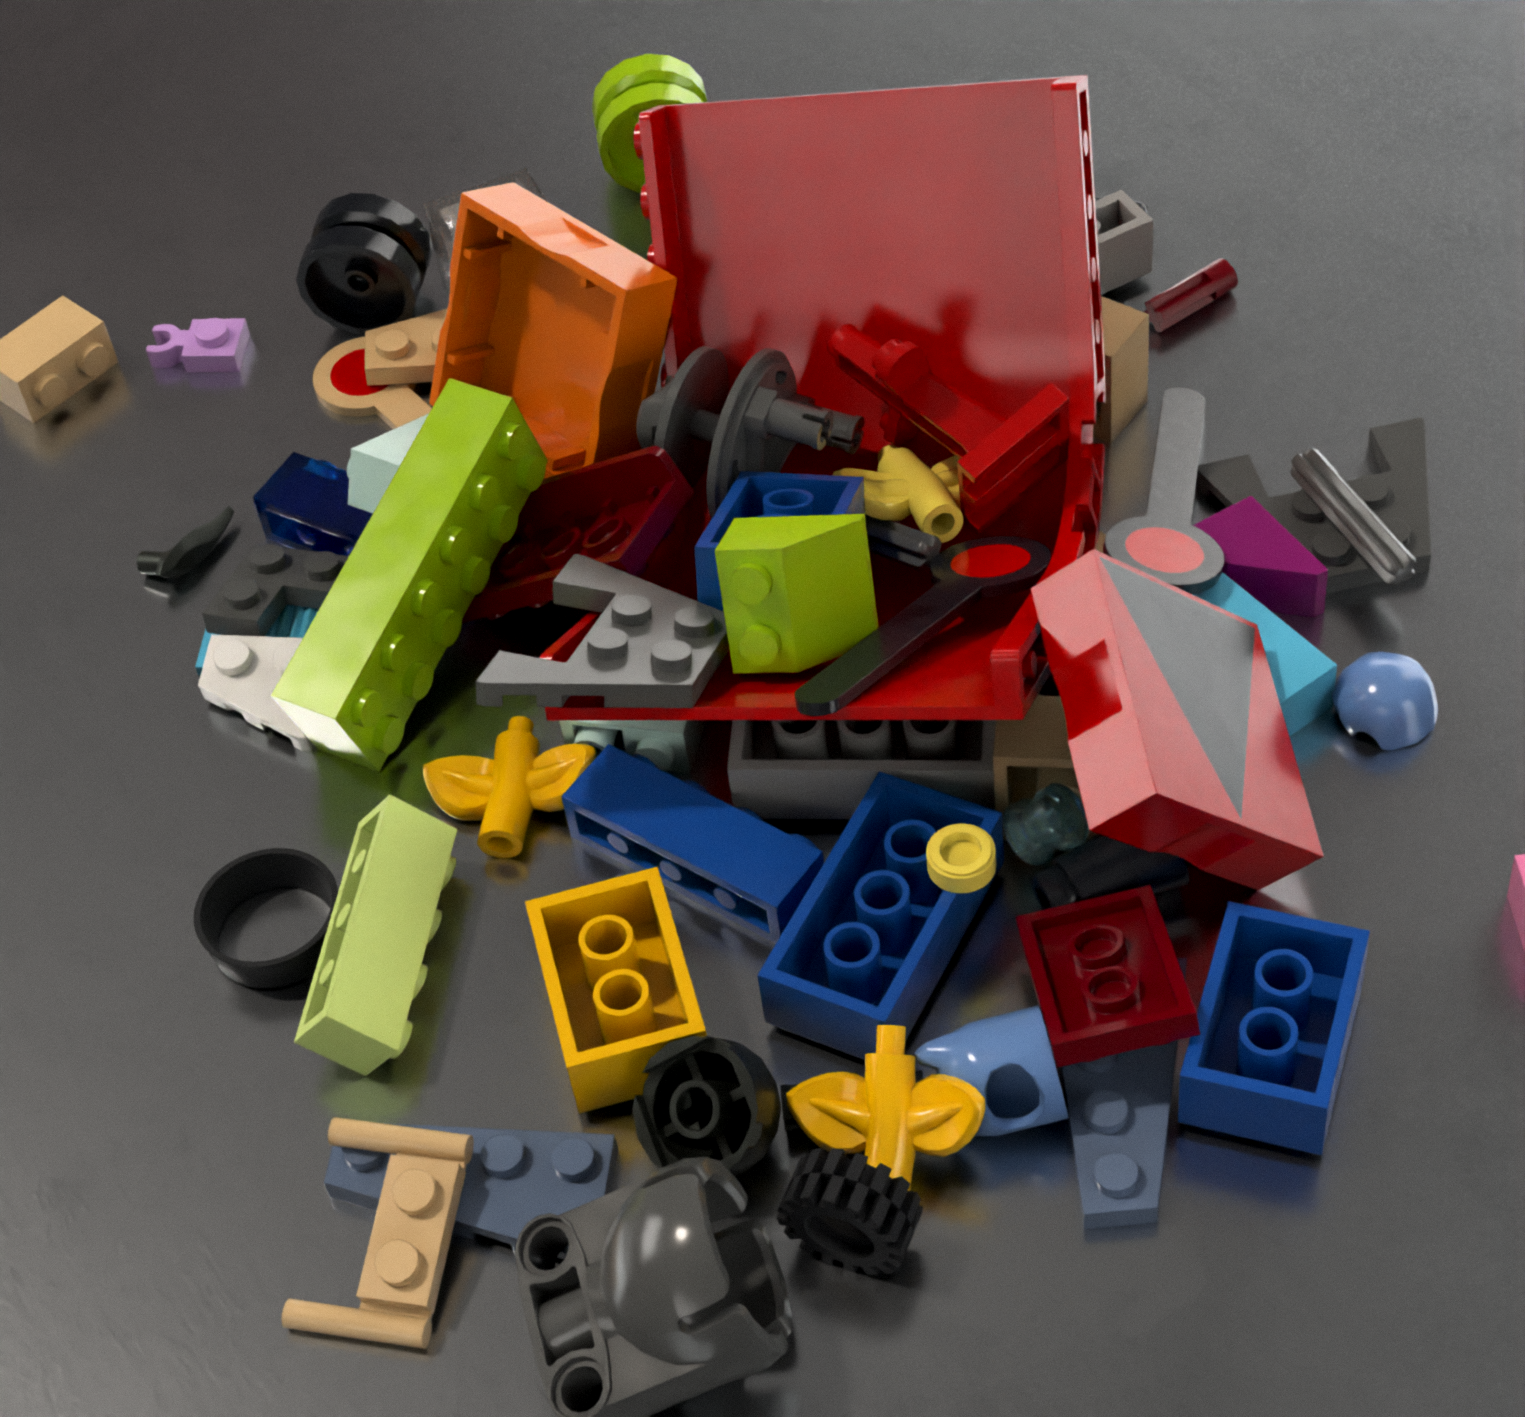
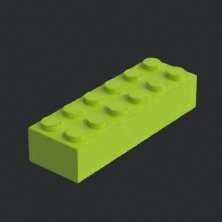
M448 379L273 690L272 698L318 750L380 772L388 755L395 752L399 747L404 735V726L418 700L423 699L429 692L433 682L434 670L446 648L453 645L457 640L466 611L475 595L481 593L487 585L492 563L503 543L508 542L514 535L518 524V516L530 493L539 488L545 476L548 460L512 397L455 379Z

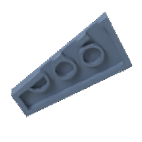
M1187 957L1177 958L1186 980ZM1179 1040L1161 1046H1149L1102 1057L1092 1062H1080L1060 1067L1069 1117L1068 1123L1084 1229L1158 1222L1168 1122Z
M392 1124L473 1136V1154L466 1166V1175L453 1234L474 1239L476 1234L510 1243L512 1250L515 1251L519 1233L535 1217L548 1213L560 1215L612 1192L618 1155L615 1134ZM332 1146L324 1179V1185L329 1197L377 1211L390 1154ZM569 1246L563 1248L557 1258L565 1259Z

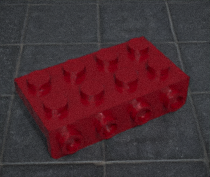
M650 446L543 479L539 488L530 493L518 516V524L514 535L508 542L503 543L490 567L487 585L481 593L475 595L462 619V623L484 617L494 620L511 610L529 606L531 609L544 606L553 600L554 579L574 554L584 555L640 577L648 567L646 560L657 544L665 540L676 527L674 520L695 491L669 454L659 446Z

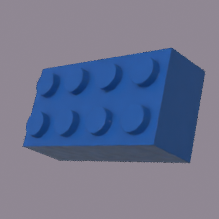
M879 771L757 975L765 1023L865 1060V1054L876 1053L877 1025L905 1026L906 1041L1004 863L1002 812ZM958 823L972 824L982 828L992 837L996 848V872L991 881L977 891L963 894L948 892L938 887L928 874L926 847L932 835L943 827Z

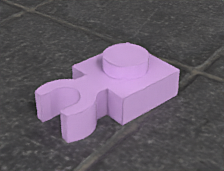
M245 318L192 319L189 330H180L171 324H160L153 326L152 329L157 345H148L146 353L151 366L155 368H169L183 362L186 373L239 372L250 332Z

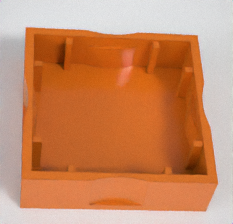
M514 182L462 192L450 263L449 303L439 335L429 404L434 406L449 378L512 397L548 460L544 479L640 450L641 447L636 432L637 415L641 402L655 393L678 278Z

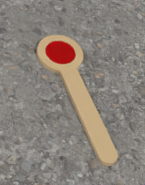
M365 336L345 341L329 350L318 361L313 371L312 382L319 402L328 410L340 415L363 417L377 414L386 424L395 429L429 414L432 409L413 391L417 383L367 386L365 375Z

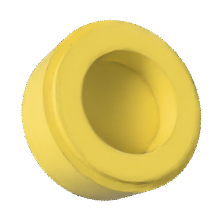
M965 823L952 824L938 830L928 841L926 847L927 871L931 880L941 889L952 893H970L983 888L993 878L996 872L995 843L992 837L982 828Z

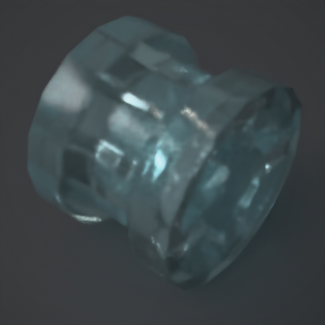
M1051 783L1036 792L1033 800L1022 798L1006 808L1003 815V828L1008 843L1018 857L1030 865H1041L1056 856L1058 849L1070 851L1086 841L1089 834L1088 823L1081 801L1070 788L1061 783Z

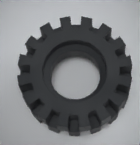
M822 1148L813 1149L810 1155L804 1153L796 1166L777 1209V1212H779L777 1216L779 1225L786 1226L784 1233L789 1239H802L799 1245L802 1250L808 1254L815 1250L822 1254L820 1260L831 1266L833 1261L836 1260L843 1263L844 1270L856 1273L859 1266L862 1267L867 1275H878L880 1269L886 1274L894 1272L895 1268H899L902 1264L922 1215L923 1206L919 1205L921 1198L918 1193L908 1191L910 1183L902 1176L893 1179L889 1177L892 1169L881 1162L876 1168L866 1164L868 1157L862 1154L855 1153L854 1158L849 1159L843 1149L832 1148L829 1155Z

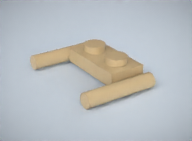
M334 1117L330 1122L328 1130V1143L330 1146L390 1154L356 1294L361 1303L358 1309L289 1298L283 1308L282 1326L287 1329L426 1349L431 1338V1319L435 1311L466 1175L465 1170L473 1154V1136Z

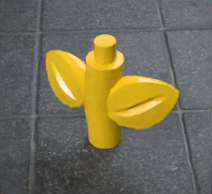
M514 716L509 720L508 729L501 732L496 738L494 759L467 755L437 758L423 764V777L431 797L449 816L461 821H482L477 839V845L482 852L496 858H512L522 851L533 809L545 812H555L564 809L561 796L596 758V749L588 744H565L549 749L539 755L540 743L532 735L533 721L524 716Z
M877 1025L876 1053L865 1054V1078L856 1073L843 1071L812 1077L799 1083L786 1093L787 1106L800 1128L820 1148L828 1152L832 1148L843 1149L845 1154L860 1153L865 1150L864 1156L868 1157L866 1164L876 1168L881 1162L892 1169L889 1177L893 1179L902 1176L910 1183L908 1191H911L916 1151L931 1156L945 1157L966 1146L976 1135L983 1121L985 1098L968 1082L945 1074H932L916 1083V1056L905 1055L906 1027Z

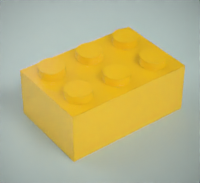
M658 866L525 901L579 1114L632 1100L635 1098V1095H643L644 1083L649 1073L642 1072L652 1056L669 1042L690 1036H707Z

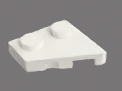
M211 634L198 683L204 699L226 711L233 710L241 713L245 721L264 731L267 727H270L289 737L293 746L301 751L312 752L313 744L271 696L303 638Z

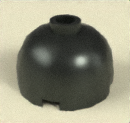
M690 1036L669 1042L649 1059L642 1072L649 1073L644 1083L643 1095H635L633 1116L638 1140L653 1164L661 1169L685 1158L709 1157L720 1161L734 1176L745 1173L765 1156L778 1131L781 1103L777 1083L761 1057L741 1043L710 1036Z

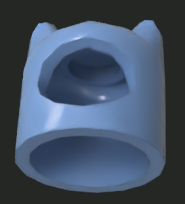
M1039 1005L970 1022L951 1033L925 1042L914 1053L919 1064L935 1069L937 1074L957 1077L968 1082L985 1098L984 1118L975 1136H1002L1069 1119Z

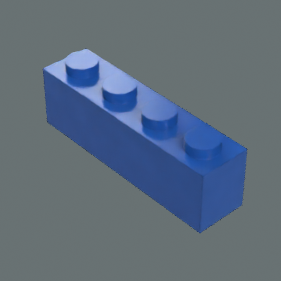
M610 744L604 748L561 796L571 837L636 871L658 866L663 885L775 944L824 864L823 851L819 850L808 838L799 834L789 835L764 822L754 811L746 807L736 808L710 795L700 784L691 780L682 781L658 769L648 758L640 754L630 755Z

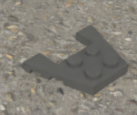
M1422 417L1372 427L1369 432L1368 446L1382 473L1363 475L1346 482L1415 557L1416 564L1413 568L1415 574L1429 572L1431 538L1425 422ZM1249 454L1198 465L1196 484L1207 497L1214 494L1227 508L1252 496L1328 569L1326 594L1384 581L1304 489L1269 497Z
M574 554L553 581V602L558 605L601 612L602 614L567 662H558L499 650L475 681L477 705L502 707L503 695H536L537 707H562L570 696H604V707L692 708L729 652L724 612L584 555Z

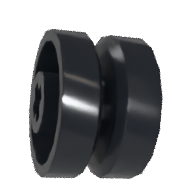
M350 193L332 199L320 211L310 242L307 244L299 264L296 282L301 298L316 316L335 328L356 335H365V331L410 319L433 254L429 231L417 215L397 201L376 194Z

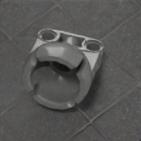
M709 1157L679 1160L657 1170L650 1176L560 1215L551 1213L539 1215L529 1221L519 1233L515 1245V1258L520 1297L536 1366L548 1402L557 1416L648 1417L722 1385L765 1370L787 1351L789 1344L786 1338L791 1333L793 1327L792 1310L786 1282L773 1244L764 1225L759 1220L750 1219L716 1233L712 1232L711 1223L743 1213L748 1201L747 1194L739 1181L720 1161ZM569 1246L565 1259L555 1268L559 1253L563 1248ZM602 1383L603 1390L599 1401L588 1410L590 1394L597 1385Z

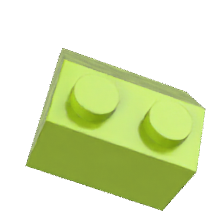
M865 514L734 518L714 550L733 674L798 673L842 656L879 628Z

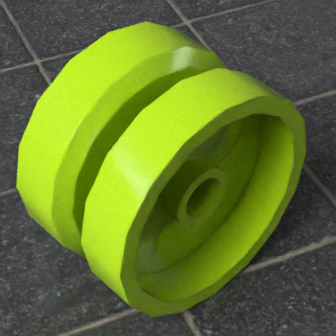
M644 54L623 60L608 70L596 86L592 102V112L597 130L599 154L605 171L618 185L641 193L642 186L646 183L643 159L641 160L637 157L633 140L634 128L636 123L639 122L640 112L658 105L708 102L702 78L689 64L670 55Z

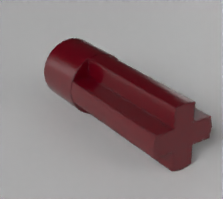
M1219 258L1146 301L1145 306L1147 310L1144 313L1149 314V322L1153 323L1156 332H1162L1236 288L1238 284L1237 274L1227 260Z

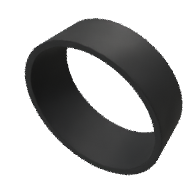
M271 848L251 852L226 864L203 887L194 909L196 935L220 970L233 981L254 988H276L293 984L315 972L338 894L337 883L328 867L308 853L287 848ZM278 886L305 888L321 896L331 908L327 920L319 932L304 946L288 955L267 961L251 962L233 959L219 952V932L228 914L241 901L264 889Z

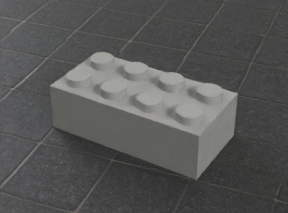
M733 720L727 766L732 803L736 808L746 807L754 811L761 819H851L880 771L995 810L993 749L996 720Z

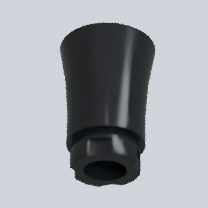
M1097 834L1078 847L1053 859L1051 866L1034 875L1030 879V883L1036 900L1042 910L1148 885H1151L1155 896L1187 886L1189 884V872L1185 860L1178 856L1161 852L1151 853Z

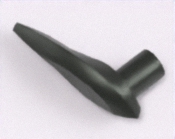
M228 506L218 517L209 523L193 529L167 552H140L136 560L138 571L141 574L158 575L165 578H177L188 573L204 561L212 552L230 523L234 510Z

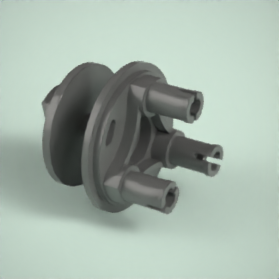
M702 346L694 350L685 359L675 375L667 376L664 387L641 402L637 415L636 432L641 449L650 446L663 448L692 488L697 484L708 466L706 494L708 510L712 519L741 471L780 473L788 456L797 444H805L816 450H822L826 445L853 455L857 452L862 442L864 430L860 429L864 427L865 420L862 416H852L815 405L814 398L797 394L795 374L786 355L781 351L771 348L760 350L746 363L729 392L728 366L723 353L717 349Z

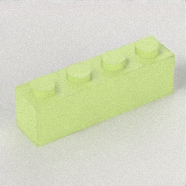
M390 794L358 823L294 1043L364 1076H367L387 1059H396L403 1052L413 1028L412 1022L407 1020L411 1002L420 992L427 976L428 968L422 963L426 946L436 934L442 919V911L437 909L440 893L451 879L456 866V858L451 856L457 833L456 828Z

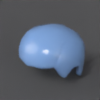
M1389 652L1366 653L1342 670L1332 692L1334 709L1339 714V719L1351 736H1355L1357 732L1368 733L1383 750H1395L1416 744L1435 727L1439 710L1434 685L1423 667L1409 656Z

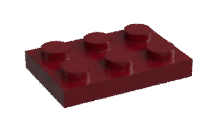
M1151 885L1015 916L1020 941L1057 1068L1080 1062H1092L1102 1057L1149 1046H1161L1175 1040L1200 1035L1197 1012Z

